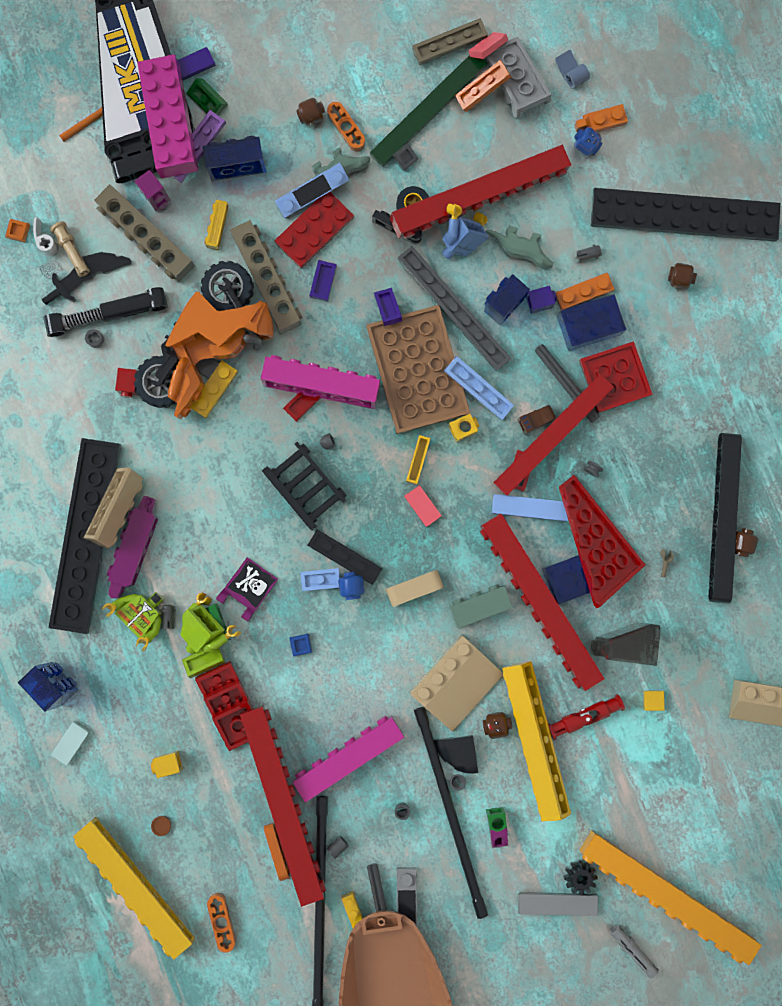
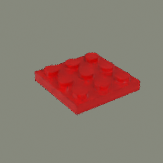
M634 341L579 360L588 386L600 374L614 386L595 406L597 413L653 395Z

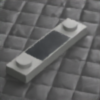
M397 867V912L405 915L417 925L416 867Z

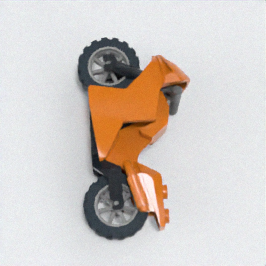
M219 261V264H213L209 270L205 271V276L201 279V292L203 295L200 292L194 293L177 322L175 321L173 324L174 328L169 336L166 334L164 337L166 340L161 345L163 356H152L151 359L144 360V363L138 366L137 369L139 370L134 375V378H136L134 387H136V393L141 397L142 401L157 408H168L171 405L177 404L174 416L181 420L183 417L188 416L194 401L197 402L202 396L201 391L204 388V382L196 367L200 360L235 358L245 348L246 342H254L253 349L257 351L261 347L262 339L265 341L273 339L274 328L268 304L259 301L256 304L249 305L250 299L254 294L252 278L245 268L233 261ZM226 274H232V275H233V277L231 278V280H229L228 278H226ZM222 276L223 282H217V280ZM237 277L241 285H233ZM214 285H218L220 290L214 292ZM224 292L223 301L216 297ZM154 370H156L155 378L150 376ZM148 379L153 380L152 385L148 387ZM158 387L157 395H154L150 390ZM162 389L168 392L166 395L161 396Z

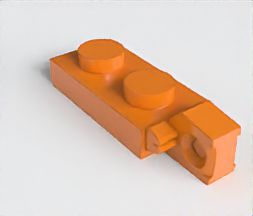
M621 104L583 115V119L577 120L574 126L576 132L587 127L600 132L626 125L628 119L624 106Z

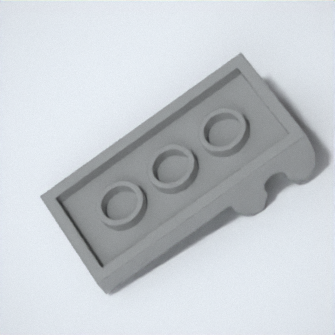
M518 37L507 41L485 58L490 67L501 60L512 76L501 87L504 90L506 104L511 103L512 112L515 118L519 117L521 112L543 102L544 104L550 103L551 93Z

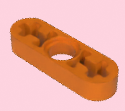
M330 103L327 108L329 119L350 149L356 152L361 151L365 146L364 135L341 103ZM332 109L339 110L340 120L337 114L333 113ZM345 122L350 123L352 126L348 131L341 129V125ZM353 133L356 140L360 139L359 145L353 142V137L351 136Z
M275 824L265 825L264 832L280 881L289 879L290 871Z
M214 893L210 896L207 907L217 947L221 952L227 953L234 948L236 937L226 898L221 893ZM215 899H217V901L222 902L219 905L220 913L214 915V913H217L218 911L217 906L212 905ZM220 917L225 918L227 926L223 928L218 927L216 920ZM227 930H229V932L226 933L227 940H231L229 946H226V944H222L224 940L223 933Z

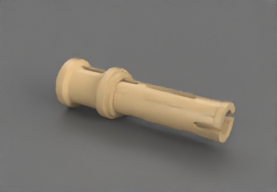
M64 221L55 223L50 230L56 235L58 245L66 251L79 277L88 275L90 270L74 244L75 238L68 232L67 224Z

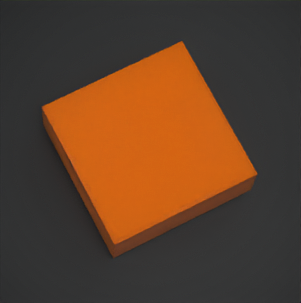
M10 219L5 237L25 243L30 224Z

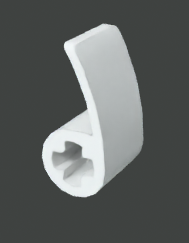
M35 217L33 231L37 247L46 256L56 255L59 250L58 244L51 236L41 235L42 221Z

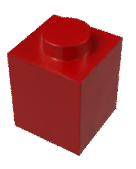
M118 368L115 391L121 394V397L132 398V395H137V389L134 387V382H136L134 375L138 370Z

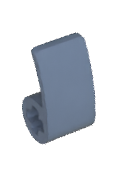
M571 50L555 58L561 74L571 88H575L590 79L587 67L584 64L578 65Z

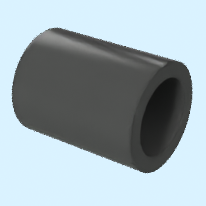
M339 836L327 850L336 859L349 845L343 837Z

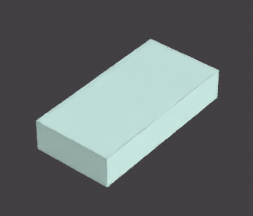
M72 722L51 756L66 766L69 765L90 731L77 722Z

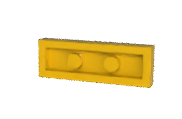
M221 361L201 391L202 396L197 402L194 401L190 408L204 418H207L238 374V371L224 361Z

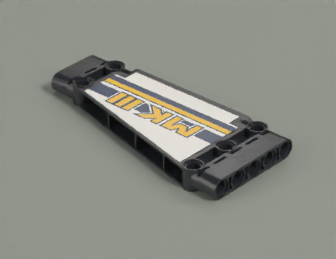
M95 0L104 151L115 182L126 183L138 179L148 170L152 173L157 172L152 144H147L151 139L137 62L171 55L153 0ZM187 103L190 125L193 133L195 128L192 122L193 118ZM114 151H119L116 156H111Z

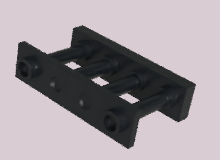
M296 442L295 446L298 450L277 468L270 469L267 466L262 472L312 531L317 527L315 524L317 518L337 501L341 500L345 504L347 502L345 500L347 495L340 487L336 489L308 455L310 450L305 444L300 445ZM304 456L310 465L290 482L282 484L278 479L281 477L280 474ZM316 470L322 477V480L303 496L295 499L290 494L293 491L292 489ZM328 485L335 494L312 513L309 512L307 514L303 509L304 504Z

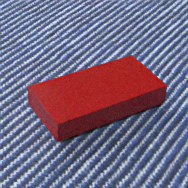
M300 392L283 409L297 422L321 398L320 396L303 395Z

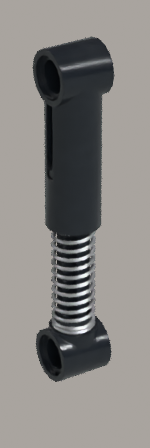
M155 287L146 290L145 293L101 303L99 308H92L89 311L86 309V311H79V313L69 314V316L67 314L51 313L45 315L43 320L47 336L58 337L66 334L67 329L90 324V322L96 323L100 320L109 322L148 311L157 312L168 308L164 289L162 287Z

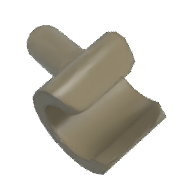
M662 549L660 552L663 559L661 577H666L667 567L673 561L674 556L671 550L669 555L665 556V550Z

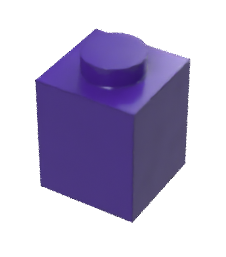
M550 286L528 291L526 295L531 314L551 309L557 301L555 291H551Z

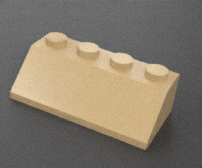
M117 468L84 536L85 539L104 548H110L116 543L118 538L116 534L119 528L121 529L126 522L124 517L127 511H130L134 505L133 498L135 494H138L143 484L141 482L143 478L130 468Z
M734 679L729 718L782 726V687Z

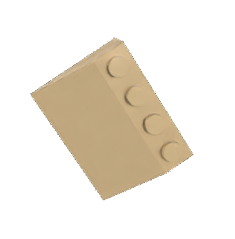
M460 635L412 688L410 694L453 732L503 676V673L464 636Z

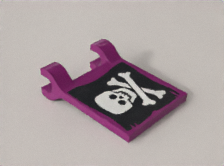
M247 557L216 599L224 604L228 596H231L243 604L247 609L241 618L248 622L278 579Z

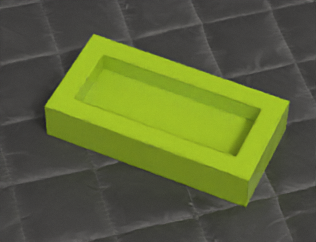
M219 647L210 652L202 651L182 659L187 676L191 679L225 663Z

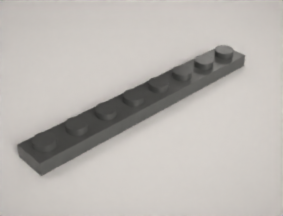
M413 246L409 247L398 257V261L434 302L440 306L441 310L496 372L511 360V357Z

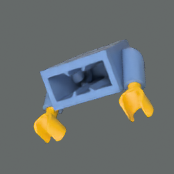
M448 204L446 210L452 217L449 219L448 231L443 236V241L447 247L442 253L447 259H451L455 254L465 257L489 238L483 228L488 219L480 212L475 213L474 221L463 217L457 219L462 213V208L456 204Z

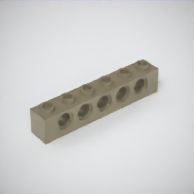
M110 184L94 199L98 205L96 209L103 216L108 215L111 218L110 222L117 229L121 227L125 231L123 234L131 242L135 240L138 243L137 247L144 254L148 252L152 256L151 260L158 267L162 265L166 269L164 273L170 279L176 278L180 282L195 266L189 257ZM120 206L119 211L112 212L114 207ZM134 219L132 224L126 225L127 220ZM146 231L147 235L143 238H140L139 235L142 232ZM156 244H161L159 250H153ZM169 257H175L172 263H166Z
M251 220L230 229L265 303L268 304L269 311L280 333H286L300 326V319L303 317L298 307L294 309L291 303L294 299L290 291H285L283 286L286 283L281 274L277 275L275 269L278 267L273 257L269 259L267 255L269 249L266 242L260 241L259 236L261 233L258 226L253 225ZM250 240L256 241L252 247L246 245ZM257 257L264 258L261 263H255L254 261ZM266 273L272 274V278L269 280H264L263 276ZM274 290L281 291L277 297L271 296V293ZM283 306L289 308V311L285 314L279 312Z

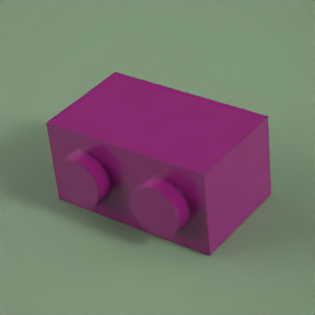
M150 170L134 181L155 211L164 209L168 202L171 201L164 187Z

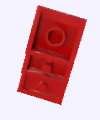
M231 661L195 677V681L204 696L203 700L228 751L248 743L240 714L241 712L253 709Z

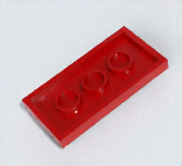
M328 192L305 210L274 242L302 269L354 218V215L331 192Z

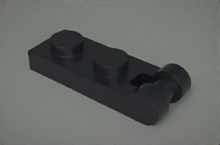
M375 210L372 215V222L397 235L390 221V214L385 211ZM422 231L415 232L414 236L405 240L418 245L422 239Z

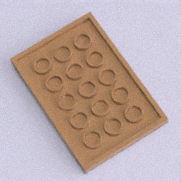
M439 305L401 315L402 322L384 326L382 320L366 325L397 434L470 414L463 387L444 372L445 368L454 359V355Z

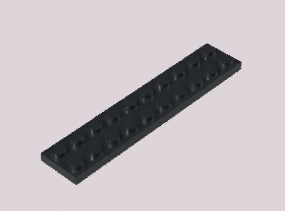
M594 188L591 226L776 242L779 239L781 203Z
M81 438L48 627L50 629L89 634L103 547L85 539L84 536L117 470L121 448L119 443Z

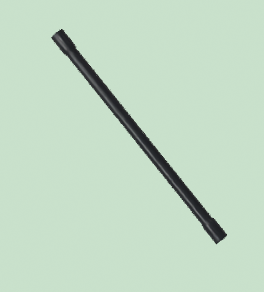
M424 706L414 709L416 720L421 729L468 883L477 919H482L488 916V912L480 893L439 759L426 709Z
M317 796L316 860L321 871L318 873L319 879L324 880L325 883L328 797ZM325 892L324 899L315 902L312 1006H324Z

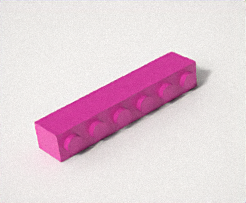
M387 716L382 717L377 721L378 725L371 728L369 726L360 732L361 736L357 739L354 737L344 742L345 746L340 750L335 748L330 751L328 758L323 761L320 758L311 764L312 768L308 771L303 769L295 774L296 778L292 783L304 802L312 799L403 739L404 734L392 716L389 718Z

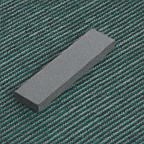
M519 892L518 913L529 915L598 916V895L583 894L582 896L569 893Z

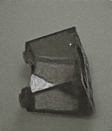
M636 622L597 636L595 640H592L591 651L594 656H602L607 660L657 666L660 626Z

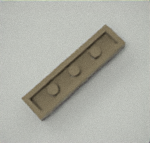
M481 18L412 45V50L418 64L422 65L485 39L488 33Z

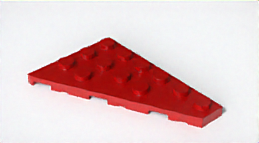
M573 475L559 486V490L591 598L597 609L646 564L576 476Z

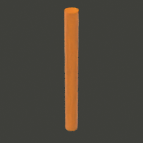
M102 107L60 134L59 136L63 142L101 118Z

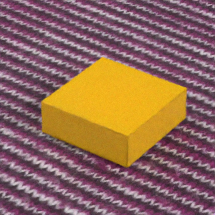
M643 691L645 711H665L664 691Z

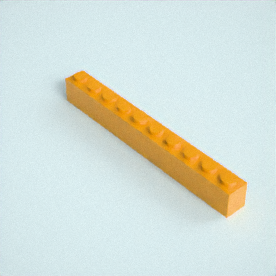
M591 830L579 849L585 861L590 864L595 862L599 865L598 869L606 875L613 874L616 876L615 880L624 887L628 884L632 887L631 891L641 898L643 895L649 898L648 902L657 909L661 906L665 909L664 913L674 920L676 917L682 920L681 924L690 931L694 928L699 932L697 934L699 937L707 942L709 939L715 942L714 946L723 953L727 950L732 954L731 958L740 964L745 962L750 966L762 946L756 939Z

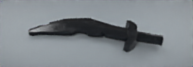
M106 252L83 256L82 258L90 273L84 277H79L74 267L61 281L58 280V275L53 273L52 282L56 289L41 300L45 305H48L62 295L66 300L75 302L76 299L69 293L78 287L82 281L86 282L92 279L96 272L106 273L116 268L130 265L132 261L125 256L117 257L113 253Z

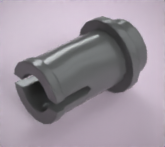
M593 244V247L577 250V256L585 254V256L579 257L578 261L582 262L592 258L598 259L602 256L600 246Z
M162 605V609H160V612H162L161 629H174V612L176 611L174 605Z

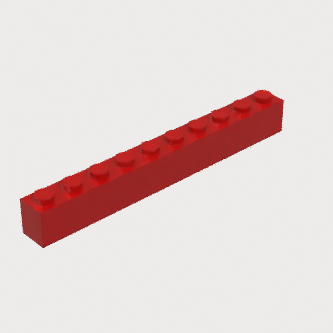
M562 144L391 213L389 218L398 239L402 237L407 239L414 236L415 232L419 230L425 232L431 229L434 224L439 223V225L447 223L449 218L452 217L446 210L448 204L459 205L462 208V213L457 218L462 217L469 210L477 211L483 208V205L486 203H490V205L497 203L501 200V197L507 196L509 198L516 195L517 191L521 189L527 191L533 188L536 183L544 184L550 181L551 177L556 176L559 178L567 174L571 162Z
M499 514L481 525L482 530L480 534L485 541L489 540L491 543L490 550L495 557L499 556L502 563H500V566L505 573L509 572L512 579L510 582L516 590L519 589L521 591L523 603L526 607L528 605L531 607L533 619L536 623H541L543 635L546 639H551L554 644L551 646L553 651L564 660L562 665L567 672H571L574 676L572 681L577 689L581 688L583 691H587L605 678L503 515Z
M264 705L241 712L240 717L300 905L302 907L324 899V892L327 891L324 880H320L318 873L321 872L318 861H314L312 857L314 848L312 842H308L306 838L308 830L305 822L302 823L300 815H302L299 803L295 804L294 801L296 792L293 784L289 785L287 779L290 777L287 765L283 766L281 760L284 758L281 746L277 747L275 741L278 739L276 730L270 726L269 721L272 720L269 709L265 710Z

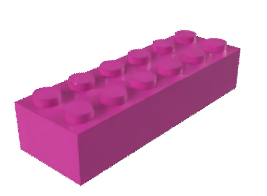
M175 54L137 62L154 162L158 174L163 179L199 171L181 69Z
M271 355V357L265 356L261 374V381L264 387L297 394L302 392L303 395L320 396L321 399L370 409L376 408L380 389V380L373 375L367 374L364 377L359 376L354 371L339 372L338 368H320V365L315 363L305 365L296 359L285 361L282 360V357Z

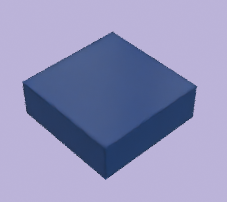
M309 633L289 637L293 656L312 653Z

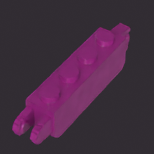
M143 496L137 508L134 507L133 511H130L128 514V526L121 533V545L116 548L114 564L110 565L107 576H109L107 581L111 582L108 596L111 599L120 598L122 593H124L125 587H131L136 583L158 522V518L154 514L156 499Z

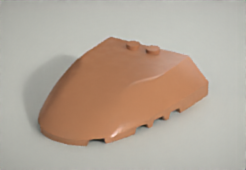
M386 910L373 912L356 924L349 935L345 949L340 979L339 1006H453L445 979L434 954L422 932L413 921L403 914Z

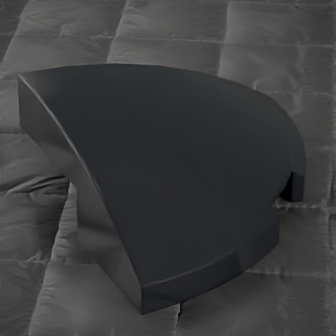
M473 735L434 740L437 752L444 762L449 763L455 770L463 773H478Z

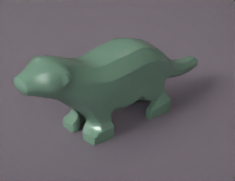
M339 147L332 152L334 160L328 166L321 167L322 164L318 161L312 166V171L317 176L340 162L346 174L349 175L352 172L365 169L370 162V157L342 155L341 148Z
M510 225L505 232L506 237L493 230L485 231L488 235L498 240L503 250L509 256L530 260L542 269L552 268L553 262L545 256L538 244L541 234L532 233L530 240L518 237L516 235L518 228Z

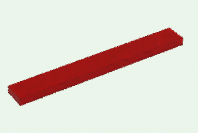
M600 374L493 484L507 496L614 386Z

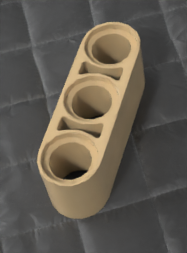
M437 569L385 590L391 606L394 607L442 589L444 585Z

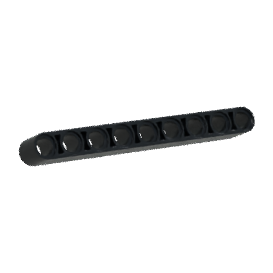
M720 433L718 437L708 590L710 602L731 603L742 446L741 434Z

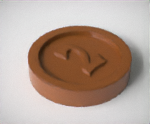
M166 816L156 817L151 824L152 832L157 836L166 835L171 829L169 818Z

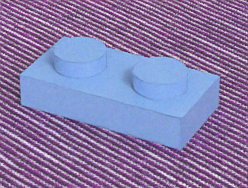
M339 568L300 572L302 591L339 588Z

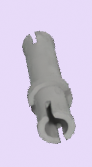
M615 925L610 930V935L616 939L621 945L620 948L632 957L650 979L654 978L658 974L659 969L635 944V940L629 937L619 925Z

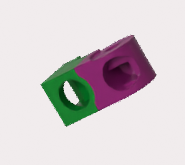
M504 808L486 809L492 848L508 846V831Z

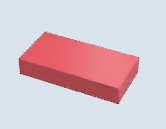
M491 33L468 50L470 57L486 58L508 41L507 34Z
M420 485L404 496L425 527H428L442 516Z

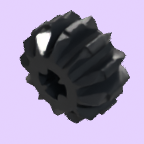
M578 860L577 865L571 862L572 869L565 868V871L568 873L563 876L564 880L568 881L565 885L567 888H571L574 894L579 891V894L583 896L584 890L590 893L589 887L595 888L596 884L593 881L598 879L597 875L594 874L595 868L590 867V863L587 861L583 864L581 860ZM580 874H581L582 877L584 878V879L581 880V881H580L579 878L577 877V876L580 875Z

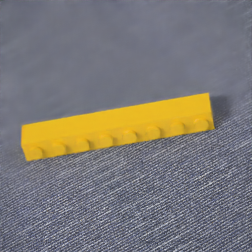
M532 661L509 665L502 668L503 677L506 681L508 696L512 704L513 715L516 720L518 735L521 739L523 754L527 762L528 773L531 778L541 821L563 820L571 815V810Z
M96 817L73 836L76 846L86 852L88 860L100 869V875L105 880H109L113 891L123 897L126 907L136 913L140 924L150 930L151 937L155 941H159L163 946V952L168 957L171 956L174 960L192 945L195 937Z

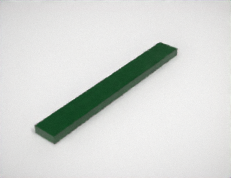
M469 55L370 151V155L384 167L393 158L392 155L403 145L409 143L488 63L484 59L473 58Z

